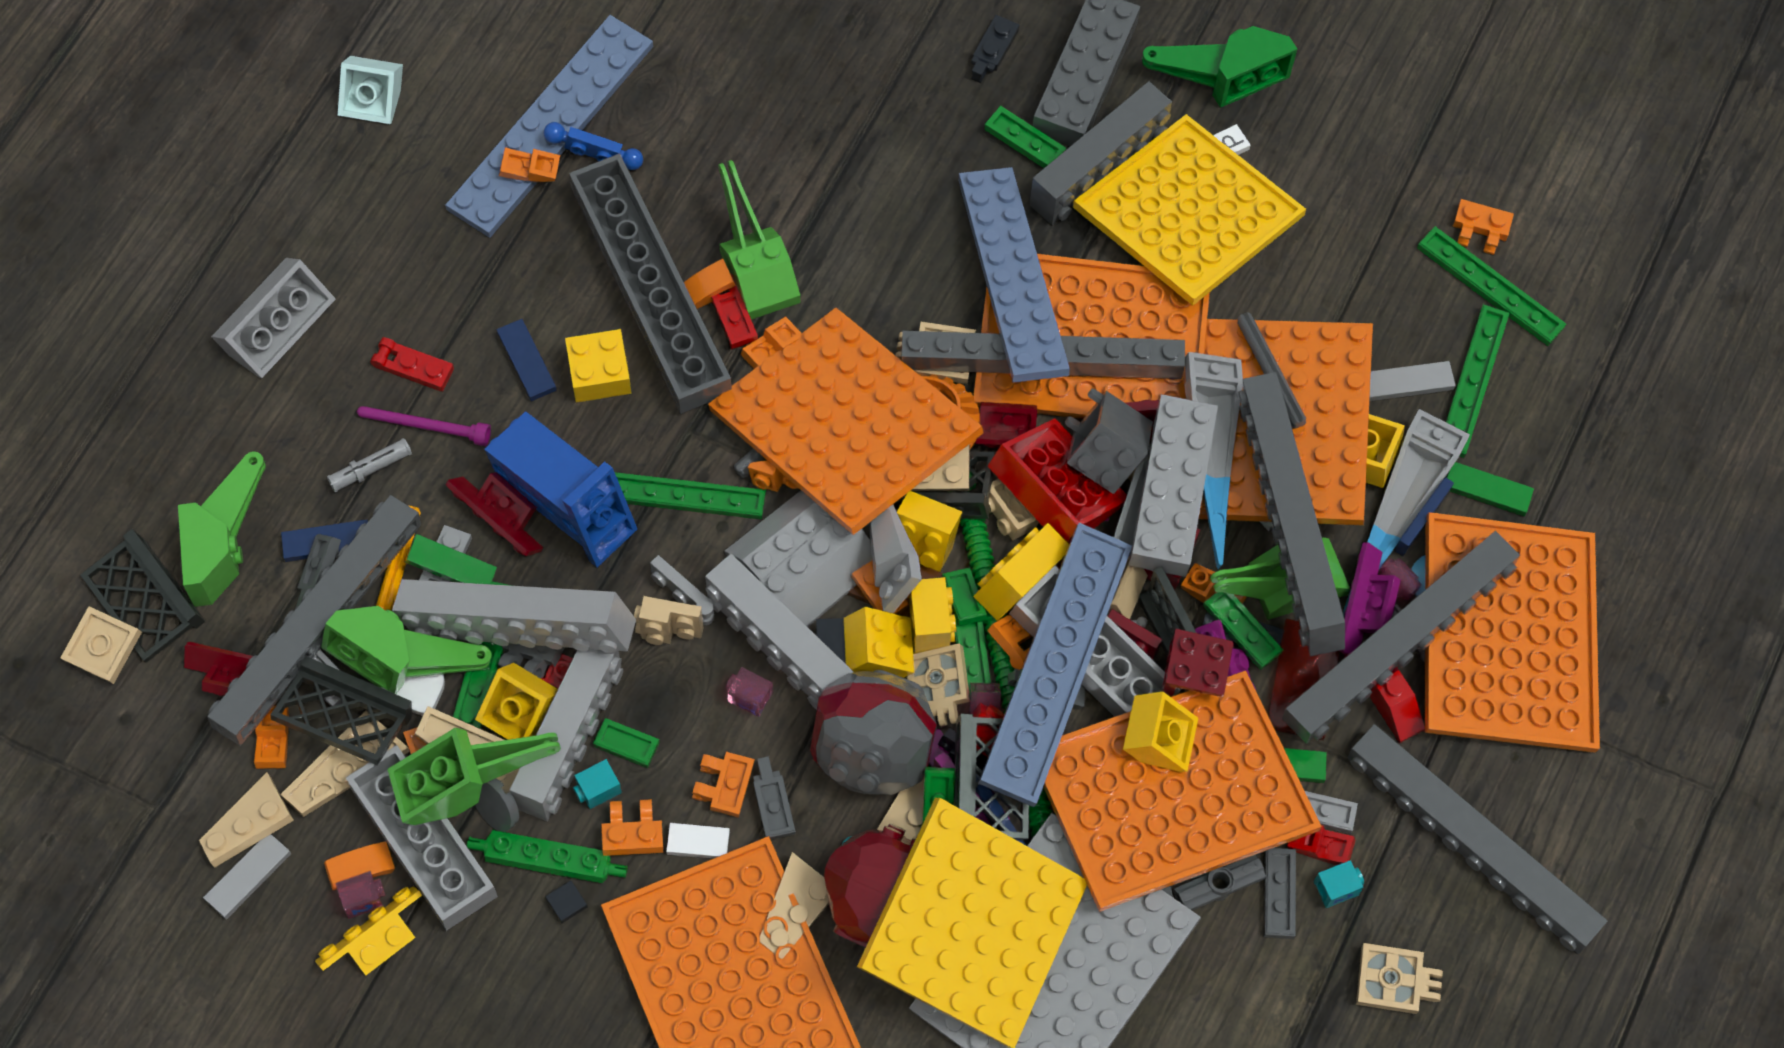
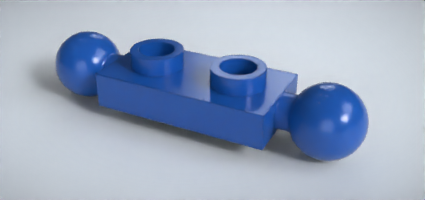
M551 122L544 128L543 134L549 143L566 142L564 148L569 149L576 155H587L596 158L597 161H602L620 154L629 170H636L643 164V155L637 149L631 148L623 151L621 150L623 144L570 127L569 132H567L558 122Z

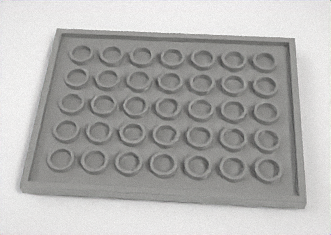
M1051 813L1027 847L1083 877L1058 818ZM1087 886L1015 1048H1109L1201 920V917L1163 890L1155 891L1099 912ZM915 999L909 1007L913 1013L961 1048H1009L918 999Z

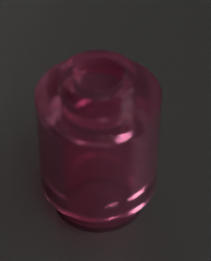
M1392 558L1389 559L1379 569L1382 573L1381 575H1395L1401 579L1397 597H1402L1405 601L1410 599L1422 586L1418 581L1419 577L1400 558L1395 561Z

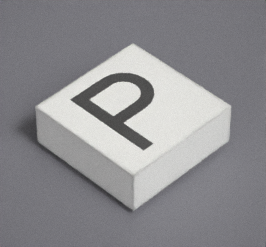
M1237 124L1214 135L1237 155L1250 149V143Z

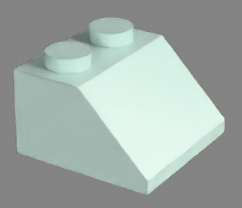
M349 56L341 63L338 116L391 124L401 92L403 64Z

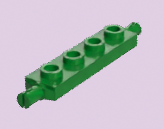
M492 830L487 840L469 836L467 841L468 849L484 852L485 862L598 883H604L608 875L626 878L628 872L627 865L611 863L610 856H603V850L495 830Z

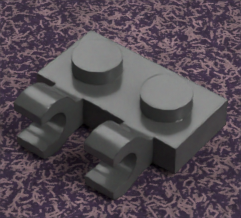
M509 644L502 647L506 653L501 656L498 665L504 667L514 662L520 666L523 658L529 659L524 669L541 679L544 677L548 665L556 667L565 647L556 650L547 646L535 645L533 648H528L520 644Z

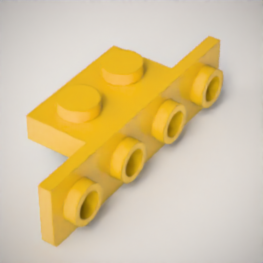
M414 886L410 889L405 887L393 896V902L385 908L380 906L368 915V921L361 926L357 924L348 929L343 935L345 938L336 945L332 943L323 948L318 954L320 957L315 960L316 964L324 971L348 952L365 975L369 974L415 938L398 913L421 897V892Z

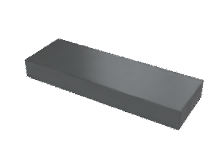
M1272 848L1265 851L1264 937L1294 939L1296 925V849Z

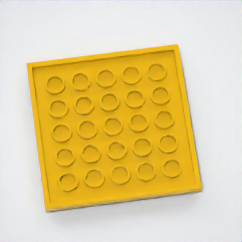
M1187 114L1080 195L1073 203L1074 209L1192 306L1305 216L1306 208Z
M935 798L857 967L1009 1048H1015L1087 887L1085 878L949 802L941 798Z

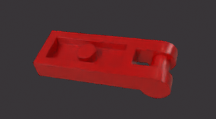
M737 285L728 289V293L717 294L711 297L731 349L752 343L758 339Z
M382 337L378 344L380 348L378 353L373 354L370 360L371 365L378 369L443 392L454 370V366L450 362L397 344L392 339ZM389 354L396 356L394 362L387 359Z

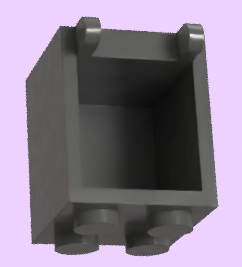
M1092 388L1088 392V396L1097 403L1083 420L1079 422L1070 416L1065 420V424L1074 430L1067 464L1114 494L1147 455L1153 421L1108 391L1101 394Z

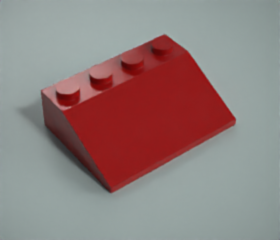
M1054 418L1003 443L988 464V467L1043 527L1049 523L1070 544L1078 523L1094 529L1124 506L1127 494L1120 487L1113 494L1067 464L1072 436Z

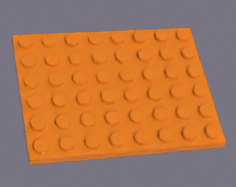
M1037 254L1060 336L1185 340V356L1188 352L1204 354L1210 292L1192 306L1145 266ZM986 288L981 333L1000 334L988 288ZM1184 368L1182 379L1069 375L1014 383L1010 373L976 372L974 400L978 406H981V402L1037 405V413L1070 416L1083 419L1097 403L1088 396V392L1092 388L1101 394L1108 391L1124 403L1160 400L1161 394L1187 399L1184 387L1186 372Z
M834 308L801 333L800 338L791 345H787L783 351L779 350L762 363L761 368L759 366L732 385L731 390L720 394L708 403L710 411L852 535L856 534L983 434V428L977 421L837 308Z
M1207 319L1204 354L1241 359L1243 379L1264 375L1237 323L1238 320ZM1255 320L1306 417V424L1296 429L1292 427L1318 524L1364 525L1373 324ZM1239 409L1226 520L1272 522V519L1268 520L1265 508L1266 497L1260 491L1259 470L1254 468L1252 459L1253 448L1248 445L1246 437L1247 426L1246 422H1242ZM1204 494L1202 495L1198 519H1208Z
M1429 512L1427 514V522L1425 523V590L1494 531L1520 554V557L1515 564L1518 568L1509 578L1505 580L1501 577L1496 581V588L1488 596L1484 597L1481 594L1476 598V605L1465 615L1460 612L1455 616V623L1447 631L1442 632L1439 630L1434 634L1435 640L1425 649V733L1596 753L1600 749L1595 533Z
M1246 671L1227 677L1223 697L1191 690L1171 697L1198 717L1187 772H1179L1141 763L1123 750L1131 711L1062 735L1043 787L1099 912L1320 831L1322 826Z
M769 836L601 904L603 913L659 1048H861L807 922L800 923L804 933L794 945L787 943L784 946L778 947L776 954L760 943L763 927L765 935L771 940V935L767 932V925L772 920H780L788 932L787 922L783 918L773 916L766 921L769 912L776 905L774 898L784 875L783 867ZM794 893L788 895L793 907L799 905ZM791 948L783 959L779 958V953L782 949Z

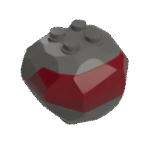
M883 670L848 673L830 683L819 697L810 752L817 765L829 777L846 789L863 794L892 795L913 787L923 780L925 767L929 765L937 724L925 692L919 684Z

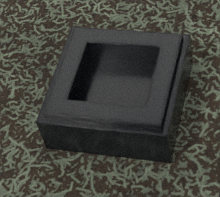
M572 881L567 882L545 896L561 923L588 908Z

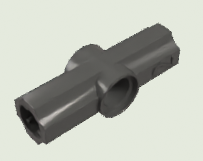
M1253 855L1225 867L1212 870L1207 875L1173 889V893L1177 901L1193 911L1211 902L1225 900L1230 894L1264 880L1266 875L1260 859ZM1212 880H1223L1226 883L1227 888H1216L1213 885Z

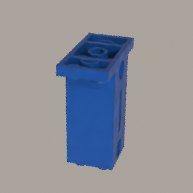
M526 411L519 418L513 420L510 426L498 437L494 438L484 449L494 471L537 507L536 510L583 546L589 562L594 566L598 567L637 530L613 467L605 461L597 467Z

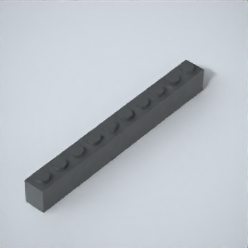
M902 331L901 361L913 370L1010 373L1000 334ZM1061 336L1070 368L1069 375L1182 379L1185 368V340Z
M392 495L385 502H380L377 505L373 517L367 524L363 523L359 527L356 537L349 545H345L340 550L335 563L331 567L328 566L324 569L316 586L305 592L302 597V603L295 611L292 610L286 615L283 626L277 633L274 632L268 637L264 649L259 655H254L249 660L244 673L240 678L237 677L230 683L227 693L221 701L217 700L211 706L207 717L214 730L241 747L289 688L299 673L300 663L305 656L313 658L321 649L326 622L337 610L353 609L421 526L419 512Z
M1494 531L1285 709L1282 719L1306 744L1313 738L1316 740L1321 739L1329 731L1328 725L1335 719L1338 722L1342 721L1351 712L1349 708L1356 701L1359 704L1363 703L1372 694L1370 690L1377 683L1380 686L1384 685L1393 676L1392 670L1398 665L1401 668L1405 667L1414 658L1413 652L1419 647L1422 650L1426 649L1435 640L1434 634L1439 630L1442 632L1447 631L1455 623V616L1460 612L1465 615L1476 605V598L1481 594L1484 597L1488 596L1496 588L1497 584L1495 582L1501 577L1505 580L1509 578L1518 568L1515 564L1520 554Z
M1375 724L1351 749L1347 758L1355 770L1365 773L1373 779L1374 785L1380 791L1388 792L1396 799V803L1401 809L1413 813L1426 830L1434 831L1440 836L1443 844L1448 849L1460 853L1466 858V863L1473 870L1481 871L1486 875L1494 888L1506 892L1519 909L1527 910L1536 918V922L1541 928L1546 931H1552L1560 938V943L1566 949L1580 954L1608 922V920Z

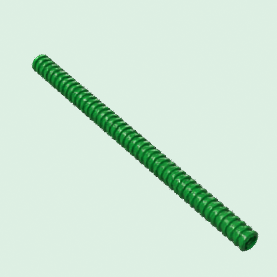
M961 519L960 526L963 527L962 534L965 535L964 542L966 543L965 548L968 551L967 557L970 560L971 573L974 576L973 578L979 591L981 587L978 583L996 566L993 564L995 559L992 556L991 541L988 539L989 533L986 531L985 519ZM986 610L987 618L983 621V625H985L984 632L987 634L986 640L990 642L988 649L991 650L992 666L996 667L993 672L997 676L995 681L999 684L997 689L1001 692L999 698L1003 701L1001 707L1005 709L1003 711V714H1005L1015 688L1007 685L1008 674L1012 673L1015 668L1010 663L1009 655L987 631L997 620ZM1044 787L1037 804L1034 807L1029 805L1030 823L1028 827L1032 830L1030 834L1032 839L1050 814L1053 813L1049 809L1051 803L1047 800L1048 796Z

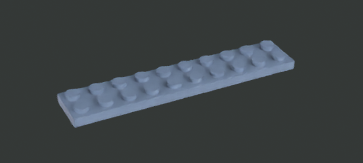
M609 15L446 203V210L490 238L537 184L535 181L516 180L499 176L504 149L510 148L531 154L533 149L561 156L566 150L564 148L566 142L549 143L543 134L545 126L551 122H558L567 132H569L570 127L583 130L653 48V41Z
M1013 168L959 173V185L1013 383L1069 376V364Z
M1078 523L978 784L1032 807L1037 804L1132 545Z

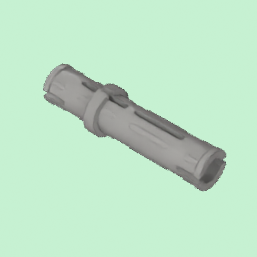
M402 438L400 441L358 462H355V460L349 462L348 467L328 475V482L334 492L356 481L360 483L364 481V477L411 455V449L406 440Z

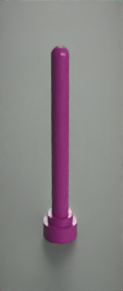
M365 406L357 409L358 416L362 418L468 437L469 441H474L475 445L486 447L491 436L490 424L478 422L477 425L465 426Z

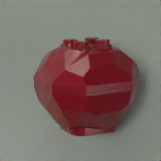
M889 824L884 826L883 831L871 829L856 834L838 847L829 857L824 874L832 919L836 923L833 931L863 947H866L916 840L914 838L912 840L907 839L904 836L906 830Z

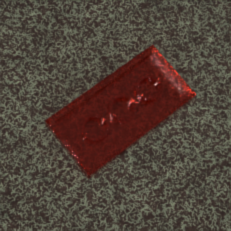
M1286 618L1283 628L1285 631L1280 645L1283 652L1278 657L1268 717L1276 731L1297 735L1282 719L1285 709L1338 664L1340 651L1310 656L1308 647H1302L1300 642L1299 621Z

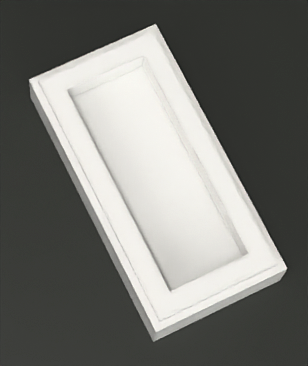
M670 823L667 855L710 859L724 855L728 852L730 828Z

